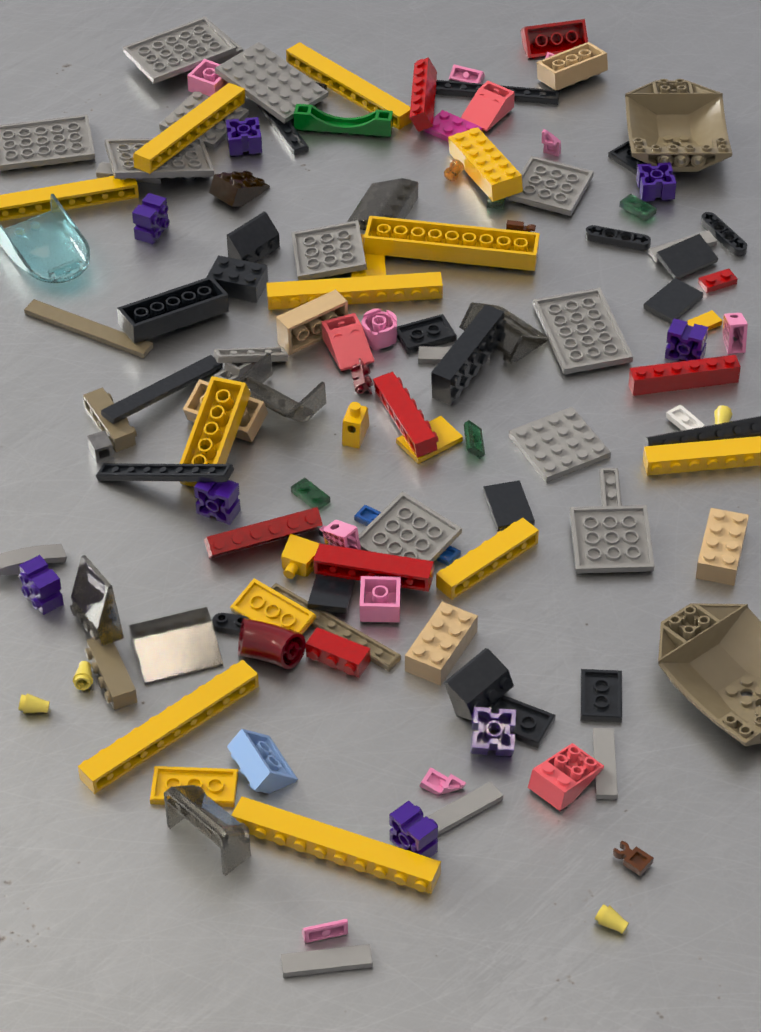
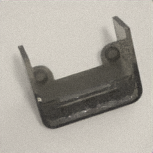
M270 353L263 356L237 380L247 384L251 393L250 397L263 401L267 408L298 422L308 421L326 404L325 383L323 381L300 402L263 384L273 375Z
M172 786L164 792L167 827L171 829L185 818L220 847L222 872L225 876L251 856L249 828L246 824L237 821L207 796L200 786Z

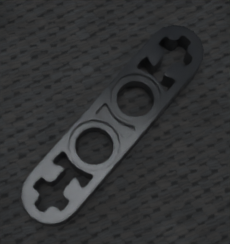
M712 212L702 214L701 225L707 231L709 230L726 249L738 257L746 255L747 243L716 214Z
M590 225L586 228L585 238L588 241L646 251L650 248L651 238L648 235Z

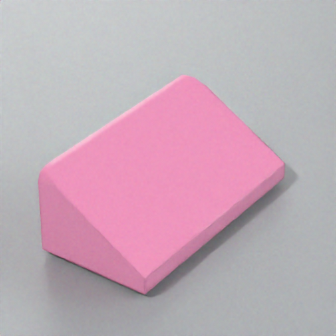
M454 64L449 80L481 84L485 74L483 71Z
M343 919L305 927L302 929L304 942L310 943L347 935L348 920Z

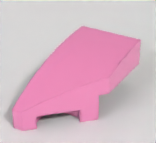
M544 129L542 131L543 153L559 157L561 154V141Z
M430 767L419 786L435 795H442L464 788L466 782L452 774L447 777Z

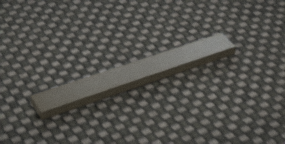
M35 299L24 309L26 315L141 358H145L153 349V343L144 340L134 344L126 333Z
M277 583L271 587L307 609V600ZM308 609L315 613L317 617L310 625L314 629L317 627L370 648L371 662L389 672L401 660V655L326 611Z

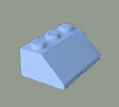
M241 729L227 746L231 752L232 759L238 763L241 773L246 776L250 782V787L256 792L270 794L298 780L268 735Z

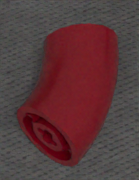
M243 618L239 634L238 656L291 669L301 661L306 649V640L301 633L271 623Z

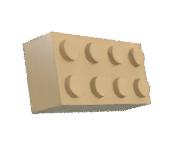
M590 42L537 62L538 80L555 91L569 85H574L576 82L587 80L589 77L599 75L608 70L607 53Z
M335 289L277 316L278 345L284 347L286 353L291 355L323 340L321 321L348 315V301Z
M200 379L197 382L183 408L187 420L195 422L209 382ZM249 397L235 437L253 442L268 414L263 401Z
M716 508L710 509L695 579L735 585L747 532L748 514Z
M442 602L405 654V671L441 686L477 633L478 615Z

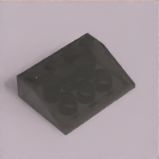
M400 178L372 183L347 222L358 220L360 229L366 231L369 216L405 219L418 199V182Z
M85 555L81 556L71 594V612L73 616H77L80 624H84L86 632L91 633L92 639L94 641L97 640L101 646L121 640L124 636L112 585Z
M207 607L129 625L131 643L145 685L223 666L213 623Z

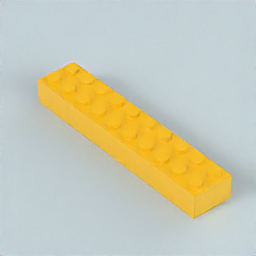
M369 216L364 236V253L535 271L540 233Z

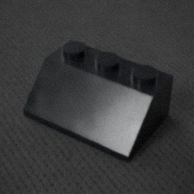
M265 211L227 234L229 258L256 263L280 247L279 233Z
M487 648L482 650L444 682L455 714L472 720L474 707L489 708L514 687L509 670Z

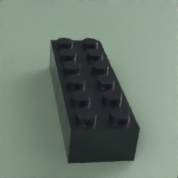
M210 276L118 307V325L135 344L229 312V302L226 291Z
M485 304L431 372L432 398L451 405L455 399L457 400L460 397L462 390L468 387L470 380L478 374L480 367L486 364L488 356L496 351L500 342L504 341L506 336L504 332L506 324L504 311Z

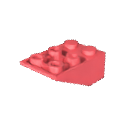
M487 81L477 90L461 118L482 127V130L487 132L514 108L515 92Z
M355 313L321 321L322 339L340 371L351 369L353 365L360 364L359 358H361L364 364L374 362L363 327Z
M572 743L532 769L528 788L561 811L574 802L603 770L604 765Z

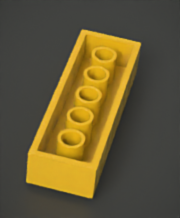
M478 127L448 137L450 155L492 202L523 192L522 175Z
M211 376L179 464H226L251 395L246 383ZM179 481L183 485L192 487L197 484V482Z

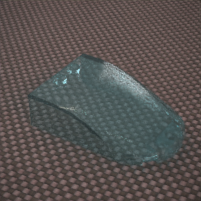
M51 194V211L5 229L0 224V246L16 265L37 280L47 283H64L79 277L87 269L90 262V248L88 242L56 196Z

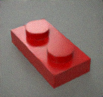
M728 268L699 277L698 283L706 293L737 284L738 278Z

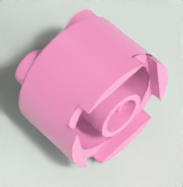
M372 309L363 315L361 325L372 350L377 351L397 342V317L393 312Z

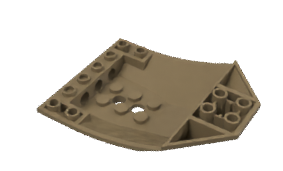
M660 79L625 94L627 129L632 157L651 164V166H657V163L671 162L673 172H698L732 157V149L725 121L723 93L684 79Z
M690 603L663 620L660 626L658 665L672 684L700 712L744 746L760 744L761 706H757L761 705V621L748 608V604ZM751 692L752 696H742L741 693Z

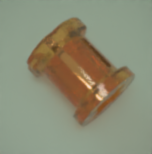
M453 160L450 163V167L444 171L446 179L449 181L457 180L458 174L464 170L463 163L459 160Z

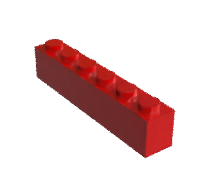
M429 57L414 63L409 118L418 132L433 127L437 71Z
M736 355L633 367L630 368L628 384L632 395L638 396L739 383L741 366Z
M392 371L374 378L375 393L405 437L416 457L418 458L437 451L436 442H439L438 436L435 431L432 432L429 421L424 420L421 409H417L416 402L413 398H410L408 389L403 388L400 377H396Z
M318 507L207 536L204 542L210 559L287 538L290 534L298 535L322 527L323 523Z
M320 543L313 560L314 574L361 581V576L401 577L402 588L427 592L430 590L434 577V561Z

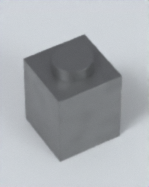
M105 430L87 436L89 450L96 463L114 458L113 445Z

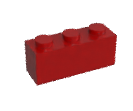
M318 627L305 643L306 657L360 678L371 662L370 648Z

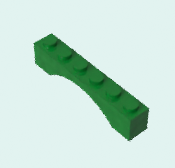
M296 104L294 128L318 132L391 137L393 111L375 110L361 117L343 118L327 114L313 105Z

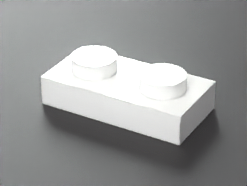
M681 404L666 412V418L680 430L705 426Z

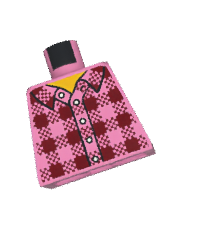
M742 313L724 314L722 335L728 354L746 353L748 323Z
M334 520L328 526L323 525L319 529V536L324 538L326 545L361 550L356 526Z

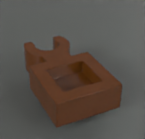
M507 220L506 230L531 232L536 229V225L524 226V222Z
M625 841L620 842V848L623 851H619L616 848L613 849V856L617 859H624L623 865L639 876L651 866L654 857L637 846L631 850Z

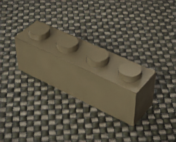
M102 387L83 395L84 408L100 431L105 430L115 452L136 445L135 437H137L135 428L129 425L127 417L112 424L101 415L102 409L114 404L110 393H107Z
M110 633L87 639L85 654L87 659L93 662L91 663L93 673L99 676L98 683L100 688H104L106 691L104 695L107 703H111L114 710L137 703L136 689Z

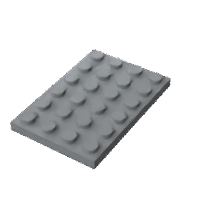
M206 17L123 47V52L153 84L188 72L198 66L204 59L214 62L237 53L236 47Z
M260 42L215 67L214 73L228 83L245 88V95L284 124L294 118L296 104L314 106L328 97L327 90Z
M88 114L0 125V171L95 159Z
M202 137L197 138L151 174L134 168L133 155L135 151L153 138L105 139L104 142L115 179L207 178L214 176V168Z
M600 288L533 299V307L563 374L633 362V355Z

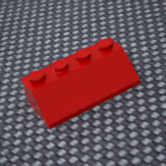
M585 19L526 26L520 30L522 45L528 59L544 57L547 55V52L556 55L588 42Z

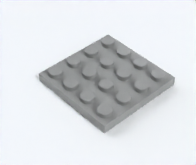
M194 91L159 124L160 130L164 131L210 96ZM238 107L200 137H202L205 147L214 150L227 137L226 120L239 119V121H244L249 116V110Z
M531 156L520 173L522 175L523 192L509 196L508 200L571 216L591 182L594 171Z
M358 220L291 232L298 281L367 269Z
M573 407L510 430L508 435L546 483L611 457L609 449Z
M402 491L359 534L361 550L435 561L462 533V528Z
M647 505L570 507L576 574L654 571L655 566Z

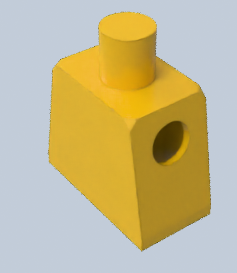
M352 402L344 416L342 423V445L360 449L369 427L368 408L361 406L358 402Z
M290 534L281 556L284 576L288 579H293L296 574L307 577L314 570L313 560L319 543Z

